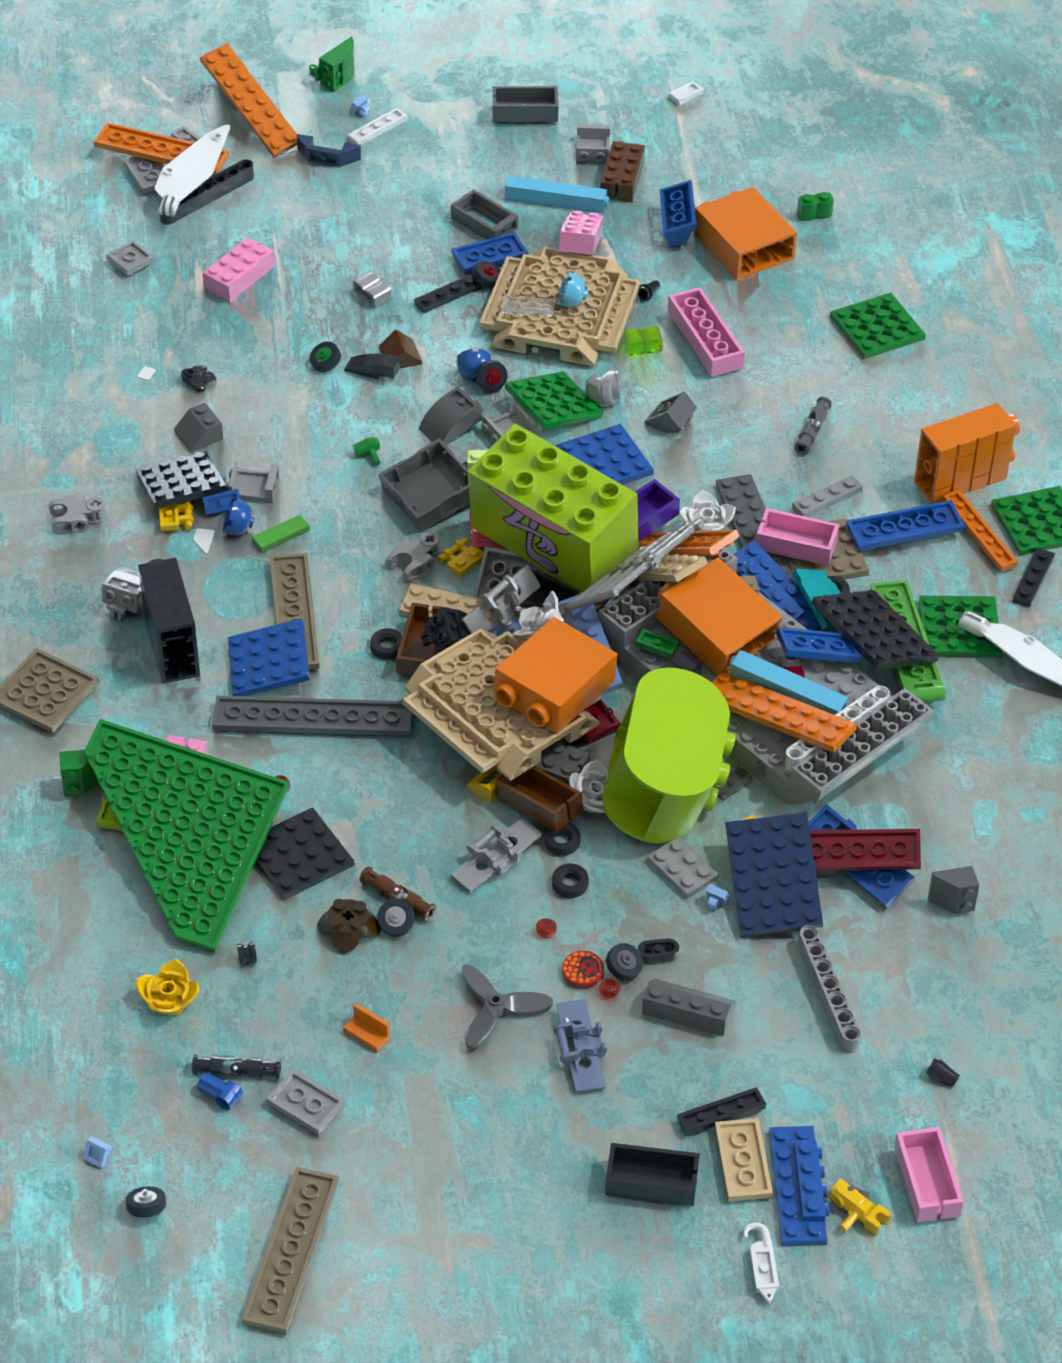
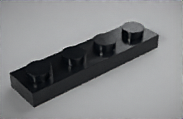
M470 274L415 298L414 304L424 314L481 289V284Z
M1037 548L1013 596L1012 602L1031 607L1055 558L1054 552Z
M755 1087L677 1114V1121L685 1136L714 1127L715 1122L735 1120L766 1109V1102L758 1088Z

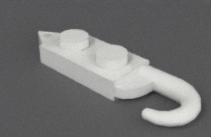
M750 1223L744 1228L743 1237L746 1238L748 1232L753 1229L760 1231L762 1241L754 1243L750 1248L756 1293H760L770 1304L775 1293L779 1291V1281L770 1232L761 1223Z

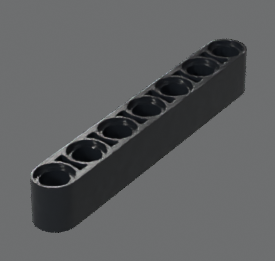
M248 159L241 160L209 177L180 201L175 216H172V213L170 216H166L165 211L163 215L160 214V222L165 225L173 224L254 179L253 162Z

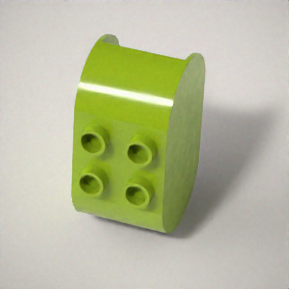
M678 668L655 669L640 679L615 736L602 797V804L606 815L624 833L649 843H669L679 837L682 839L693 829L702 809L710 812L713 810L718 795V788H715L714 785L723 788L730 771V764L724 763L722 756H730L736 734L727 732L730 718L729 706L720 690L709 680L694 672Z

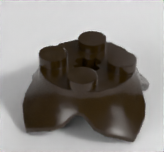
M336 899L330 909L321 916L317 923L319 931L329 933L333 946L343 955L355 949L359 945L361 937L372 938L381 933L377 919L366 908V903L353 899Z

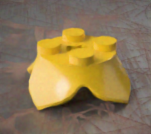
M176 958L165 963L156 976L145 974L136 978V987L139 995L146 1001L151 1011L163 1015H181L183 1009L195 999L200 991L198 983L189 981L185 966Z

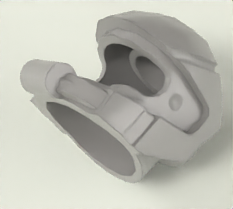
M615 368L609 369L605 375L596 376L594 374L587 380L585 385L587 396L596 405L610 406L617 403L620 399L618 371Z

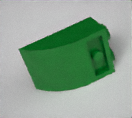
M352 36L319 57L318 66L315 64L309 65V73L315 78V81H320L322 86L333 92L346 85L354 75V40Z

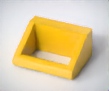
M499 763L487 771L479 773L467 784L471 791L490 804L497 799L494 780L502 775L497 770ZM495 770L500 773L489 784L481 783Z

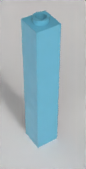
M508 176L505 184V199L599 213H604L605 206L608 207L609 205L607 189Z
M740 650L737 656L733 655L730 660V675L750 681L833 715L847 707L848 697L745 651Z

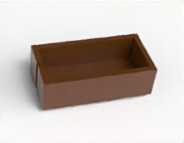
M612 141L600 181V189H607L609 199L615 200L616 185H618V200L633 202L645 160V145Z
M413 602L411 604L396 657L397 674L413 676L421 663L438 654L436 644H430L425 647L420 637L425 631V626L429 625V605ZM433 605L432 615L435 614L441 608V606Z
M535 766L511 781L503 774L494 780L496 798L554 832L564 827L568 823V819L572 820L583 811L582 792Z

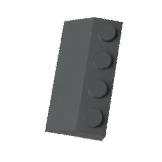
M654 978L649 982L645 991L642 1014L724 1036L736 1001Z

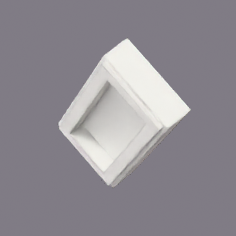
M692 81L670 92L668 98L677 105H681L703 94L704 89Z

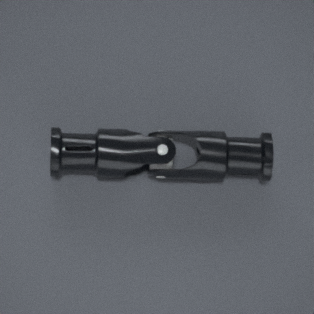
M193 1055L192 1074H197V1072H208L211 1075L240 1076L244 1074L249 1077L275 1076L277 1079H280L281 1059L276 1061H266L263 1058L242 1060V1058L231 1056H212L208 1058ZM232 1060L230 1066L232 1072H227L224 1069V1061Z

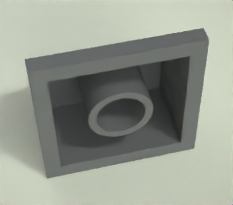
M684 391L662 400L644 423L667 434L674 431L679 432L685 427V422L694 416L693 413L697 407Z
M205 402L189 408L174 428V431L190 452L223 440L222 423Z
M967 866L932 872L928 900L954 914L975 911L979 882L973 867Z

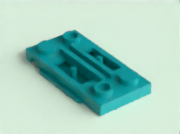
M795 569L792 575L822 629L837 630L812 604L813 597L839 594L840 591L836 584L826 576L827 572L825 570Z

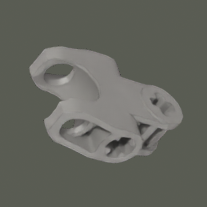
M76 494L51 501L49 503L50 514L60 516L51 521L53 532L59 534L79 533L87 530L88 524L104 522L107 518V513L104 510V500L99 497L84 500L83 496ZM57 505H61L64 507L60 509H54V507ZM66 523L64 527L56 526L57 524Z
M427 532L414 542L404 539L389 553L386 558V565L389 568H395L401 564H407L408 566L404 571V579L407 581H413L424 576L433 569L436 563L435 557L440 553L438 546L439 536L434 532Z

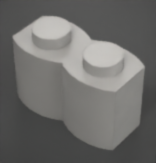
M368 272L353 280L354 292L373 308L391 299L390 286L380 281L379 277L372 272Z

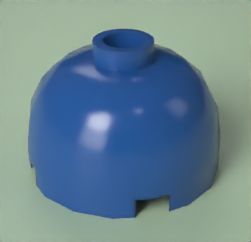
M472 349L462 351L457 355L456 360L458 373L464 379L476 382L477 368L484 361L491 360V354L483 349H478V352H473Z
M232 498L229 506H232V508L226 512L222 528L224 531L222 533L230 536H239L244 534L248 527L252 528L255 517H251L252 510L246 502Z

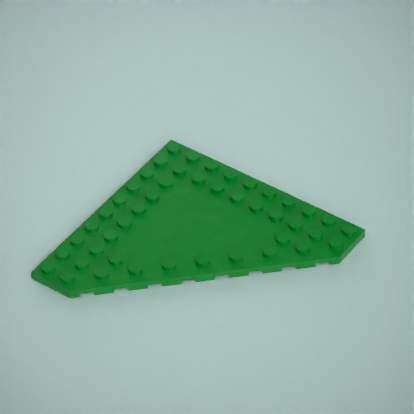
M100 719L84 750V755L175 939L215 953L288 791L290 782Z

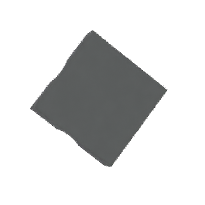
M440 438L418 450L411 457L396 463L378 474L382 489L420 532H423L470 503L467 475L469 469L457 460L451 449Z

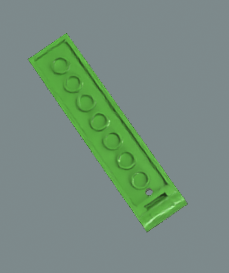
M908 580L871 583L870 590L878 592L929 644ZM935 662L893 668L900 691L906 688L924 703L945 700V688Z

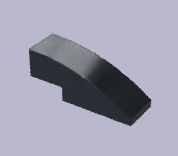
M388 354L357 355L351 357L345 367V371L373 379H378L380 375L394 379L400 369V357Z

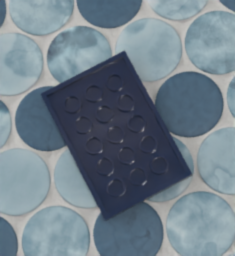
M807 811L725 822L740 938L797 931L808 925L815 928L824 927Z

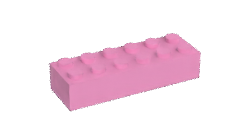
M701 287L668 296V313L711 377L743 368L745 352Z

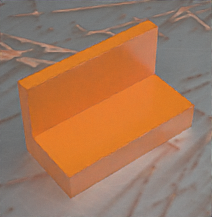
M355 1003L353 1005L354 1016L345 1024L343 1032L378 1053L391 1039L390 1023Z

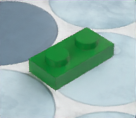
M644 628L635 642V647L672 659L679 646L678 640Z

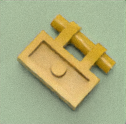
M191 500L159 508L161 531L180 530L179 525L181 524L185 525L186 530H192L194 517L192 516L193 505Z
M466 537L454 542L452 547L446 548L437 557L440 563L445 560L448 561L447 569L460 578L481 563L484 553L478 547H472V545L466 547L469 544V540Z

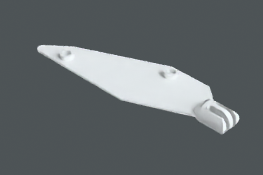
M223 125L205 134L162 168L154 188L162 198L158 210L159 214L163 215L165 211L166 216H170L171 213L172 216H175L180 201L212 176L229 134V125Z
M969 610L963 613L958 623L959 627L976 636H985L1025 669L1062 686V659L1034 637L1025 635L1005 624L990 623L986 618Z

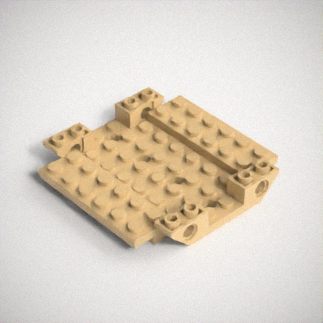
M546 246L531 255L523 254L522 259L507 256L479 322V328L499 331L495 335L492 348L526 354L529 344L559 349L561 361L594 367L598 357L596 350L616 353L641 281L627 278L628 274L612 258L562 252L558 248ZM567 272L579 275L585 282V290H588L586 300H582L580 305L573 308H565L557 304V301L561 302V297L558 295L563 278H568Z
M479 629L421 663L405 686V690L410 695L403 699V705L481 773L499 763L497 770L511 781L540 763L541 751L561 738H565L571 743L597 727L600 722L586 710H583L556 734L549 729H541L533 725L527 716L514 708H505L500 705L493 696L494 683L488 684L486 681L494 682L495 668L529 638L514 636L509 631L497 637L493 633ZM601 694L587 707L599 701L601 699Z

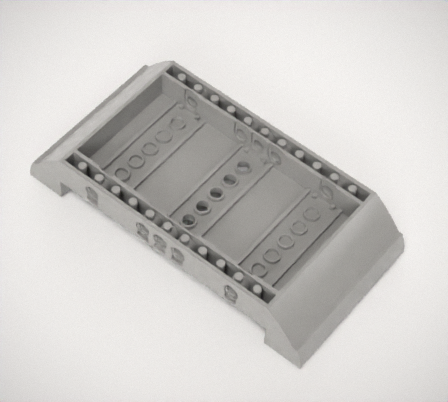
M724 547L720 549L719 554L713 557H709V555L702 556L706 558L708 563L719 557L737 573L738 558ZM683 578L682 580H680V581H678V582H675V583L678 584V583H680L681 581H683L685 578ZM645 580L599 610V620L613 651L618 653L617 658L620 664L638 682L645 674L659 669L683 650H687L702 663V677L710 682L717 677L711 669L656 618L660 604L657 595L660 589L668 582ZM758 592L783 617L780 627L807 630ZM643 628L679 641V646L672 659L635 647L636 639ZM778 637L774 642L754 655L781 668L802 665L806 679L848 697L847 706L874 687L879 686L851 663L822 659L811 660L802 657L786 660V658L791 657L785 656ZM906 688L894 696L890 694L886 702L856 722V731L834 753L819 748L792 767V772L788 771L785 767L786 750L800 739L730 711L727 732L736 734L730 757L787 804H802L810 801L816 803L925 725L932 718L934 710Z

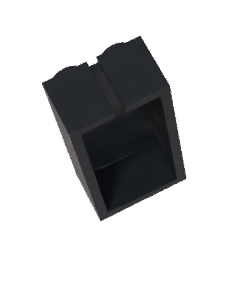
M611 1143L605 1181V1195L694 1206L700 1153Z

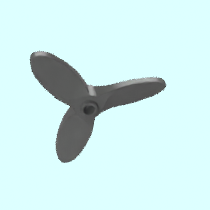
M469 964L462 966V975L466 984L484 1005L472 1022L466 1035V1047L468 1049L475 1048L481 1044L493 1029L498 1017L503 1014L511 1016L534 1015L546 1012L553 1006V999L542 993L512 992L503 995L497 993L489 980L478 969Z

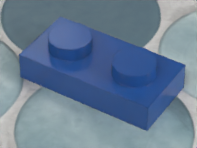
M234 489L202 497L205 515L232 508V506H229L232 498L241 500L239 490Z

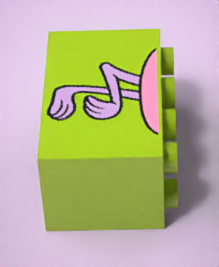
M516 423L467 471L473 529L566 585L579 590L580 593L639 549L637 493Z

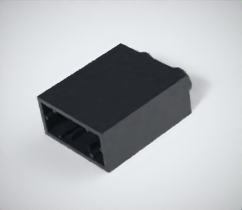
M176 557L165 560L154 559L148 563L139 564L138 571L144 620L162 684L200 677L195 621Z

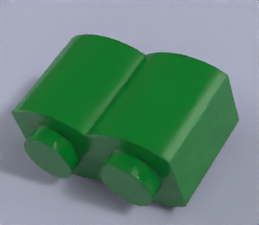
M821 192L815 195L805 194L799 196L797 205L799 220L811 221L816 218L826 219L832 217L834 199L831 193Z

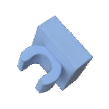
M363 94L353 101L349 113L353 116L359 113L361 117L368 115L366 112L370 109L366 104L368 98Z
M711 884L708 885L706 889L707 898H709L708 908L716 911L720 903L727 905L730 899L728 891Z
M91 1137L87 1140L83 1159L102 1168L106 1165L112 1146Z

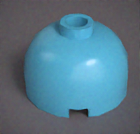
M567 272L568 278H563L558 296L561 297V302L557 301V304L561 307L573 308L580 305L582 300H586L588 290H585V282L579 275Z

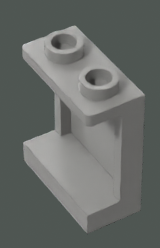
M577 124L576 161L606 163L609 155L610 125Z
M517 401L513 402L512 411L492 420L487 415H484L483 424L481 425L483 432L491 437L494 444L515 423L535 435L539 432V424Z
M235 461L233 468L229 470L230 481L227 480L226 490L238 489L242 501L273 503L279 481V465L271 464L270 471L240 469L239 462Z

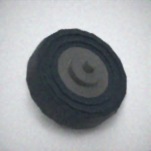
M619 943L613 946L607 953V968L617 979L622 981L632 980L643 969V957L639 950L628 943Z

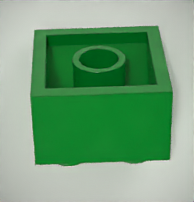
M85 749L59 752L64 796L85 794L98 783L84 755Z

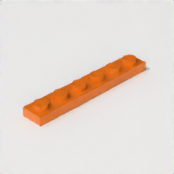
M960 490L943 495L942 501L952 500L965 525V529L1000 572L1017 567V559Z

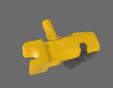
M840 1179L830 1190L829 1198L840 1209H845L849 1215L839 1225L841 1231L846 1232L858 1219L864 1224L863 1227L877 1236L881 1226L880 1222L884 1225L889 1223L891 1213L880 1204L876 1206L869 1201L868 1192L855 1187L843 1179Z

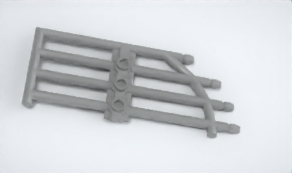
M702 516L693 524L688 522L673 533L669 531L650 545L640 547L569 602L565 609L571 611L618 596L619 591L647 569L649 571L657 569L662 557L695 531L703 529L704 524L709 520V516Z

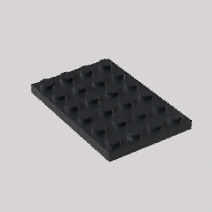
M875 590L813 597L812 604L876 670L938 661L940 655Z

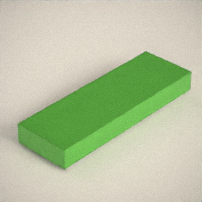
M298 515L252 536V541L263 552L310 531V525L301 515Z

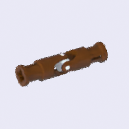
M370 866L362 871L359 878L362 884L370 885L374 891L387 898L401 899L407 902L412 907L413 912L422 916L425 921L433 917L436 911L435 904L425 902L418 894L402 885L395 884L391 878L384 874L376 873ZM404 893L408 894V896L405 899H403Z

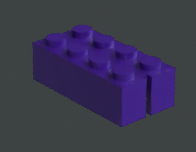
M655 479L635 491L638 503L639 542L679 515L680 499Z

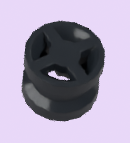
M254 941L249 942L248 945L237 944L240 965H244L249 961L252 963L257 962Z

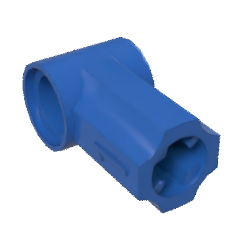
M208 1072L201 1075L196 1085L198 1091L215 1099V1102L225 1110H230L243 1094L242 1088L233 1081L226 1083Z

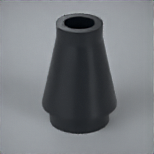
M654 279L641 284L637 294L641 300L651 299L660 288L659 281Z
M934 1058L926 1072L931 1075L930 1078L953 1086L960 1077V1074L956 1073L941 1058L940 1060Z

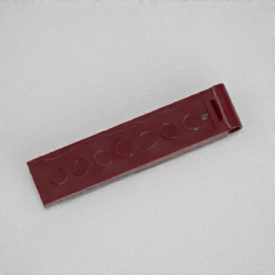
M920 828L809 830L816 875L838 874V871L921 870Z

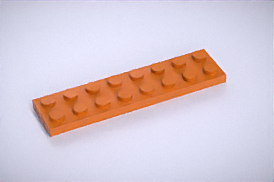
M228 43L200 57L201 63L273 158L297 146V133Z
M109 122L106 123L93 141L94 147L163 164H169L194 144V142ZM222 149L212 175L217 174L229 158L228 150Z
M737 530L695 531L668 554H678L679 556L687 554L688 556L698 555L701 557L709 555V557H713L719 554L720 549L723 547H729L734 544V540L740 536ZM667 532L649 534L638 542L639 548L650 545Z
M727 672L720 673L711 682L723 694L731 712L834 753L856 731V723L750 681L733 677Z

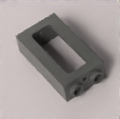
M474 189L451 204V218L485 239L509 234L518 229V215ZM475 210L497 224L492 227L468 212Z

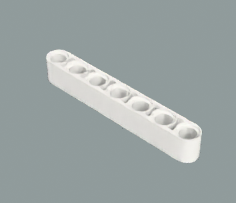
M884 686L874 687L837 713L836 716L856 723L889 699L890 692ZM801 739L786 750V769L792 772V767L821 747Z

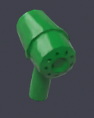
M376 436L366 437L353 444L357 457L369 454L374 466L381 463L376 454V451L380 449V442Z

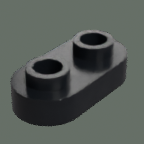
M671 938L646 940L638 945L637 950H639L643 957V962L673 960L679 955V944Z

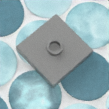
M134 240L106 255V259L126 276L155 262L154 256Z

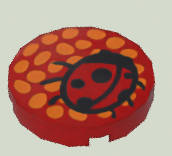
M576 951L565 958L562 966V975L568 984L569 982L573 984V987L581 989L596 986L598 981L602 980L604 964L602 959L595 953Z

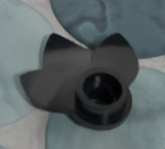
M194 365L191 368L183 369L181 372L184 383L191 384L194 388L201 390L206 389L205 383L213 382L217 379L212 372L207 371V367L204 365Z

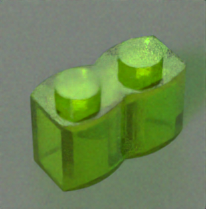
M649 326L643 329L633 328L624 331V342L630 356L658 353L663 350V340L657 326Z

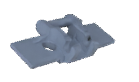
M586 999L556 1003L560 1024L555 1025L553 1030L558 1038L561 1052L560 1062L564 1064L569 1063L575 1092L606 1089L599 1060L607 1052L606 1043H602L600 1037L602 1033L601 1023H596V1027L592 1028ZM567 1037L573 1039L574 1052H569ZM581 1061H588L591 1066L582 1068L579 1066V1063Z

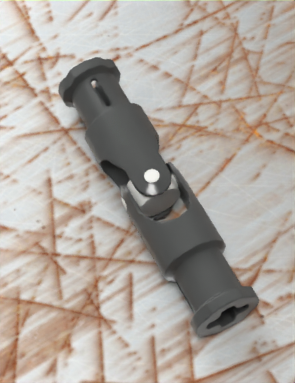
M821 396L817 399V405L813 407L808 420L799 434V440L794 444V450L798 454L806 455L809 453L810 445L814 443L821 428L820 426L827 417V411L832 407V401L829 398Z

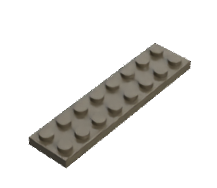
M307 553L270 556L276 625L302 618L305 627L309 670L319 669Z
M300 1167L295 1168L242 1317L243 1325L287 1334L339 1183V1176Z

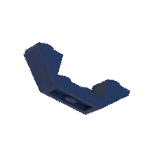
M297 134V149L308 162L342 167L361 160V145L345 142L342 149L337 150L315 146L313 136Z

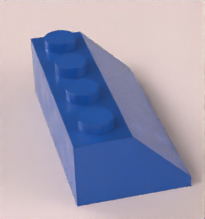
M692 180L659 190L663 234L670 248L686 243L697 226Z

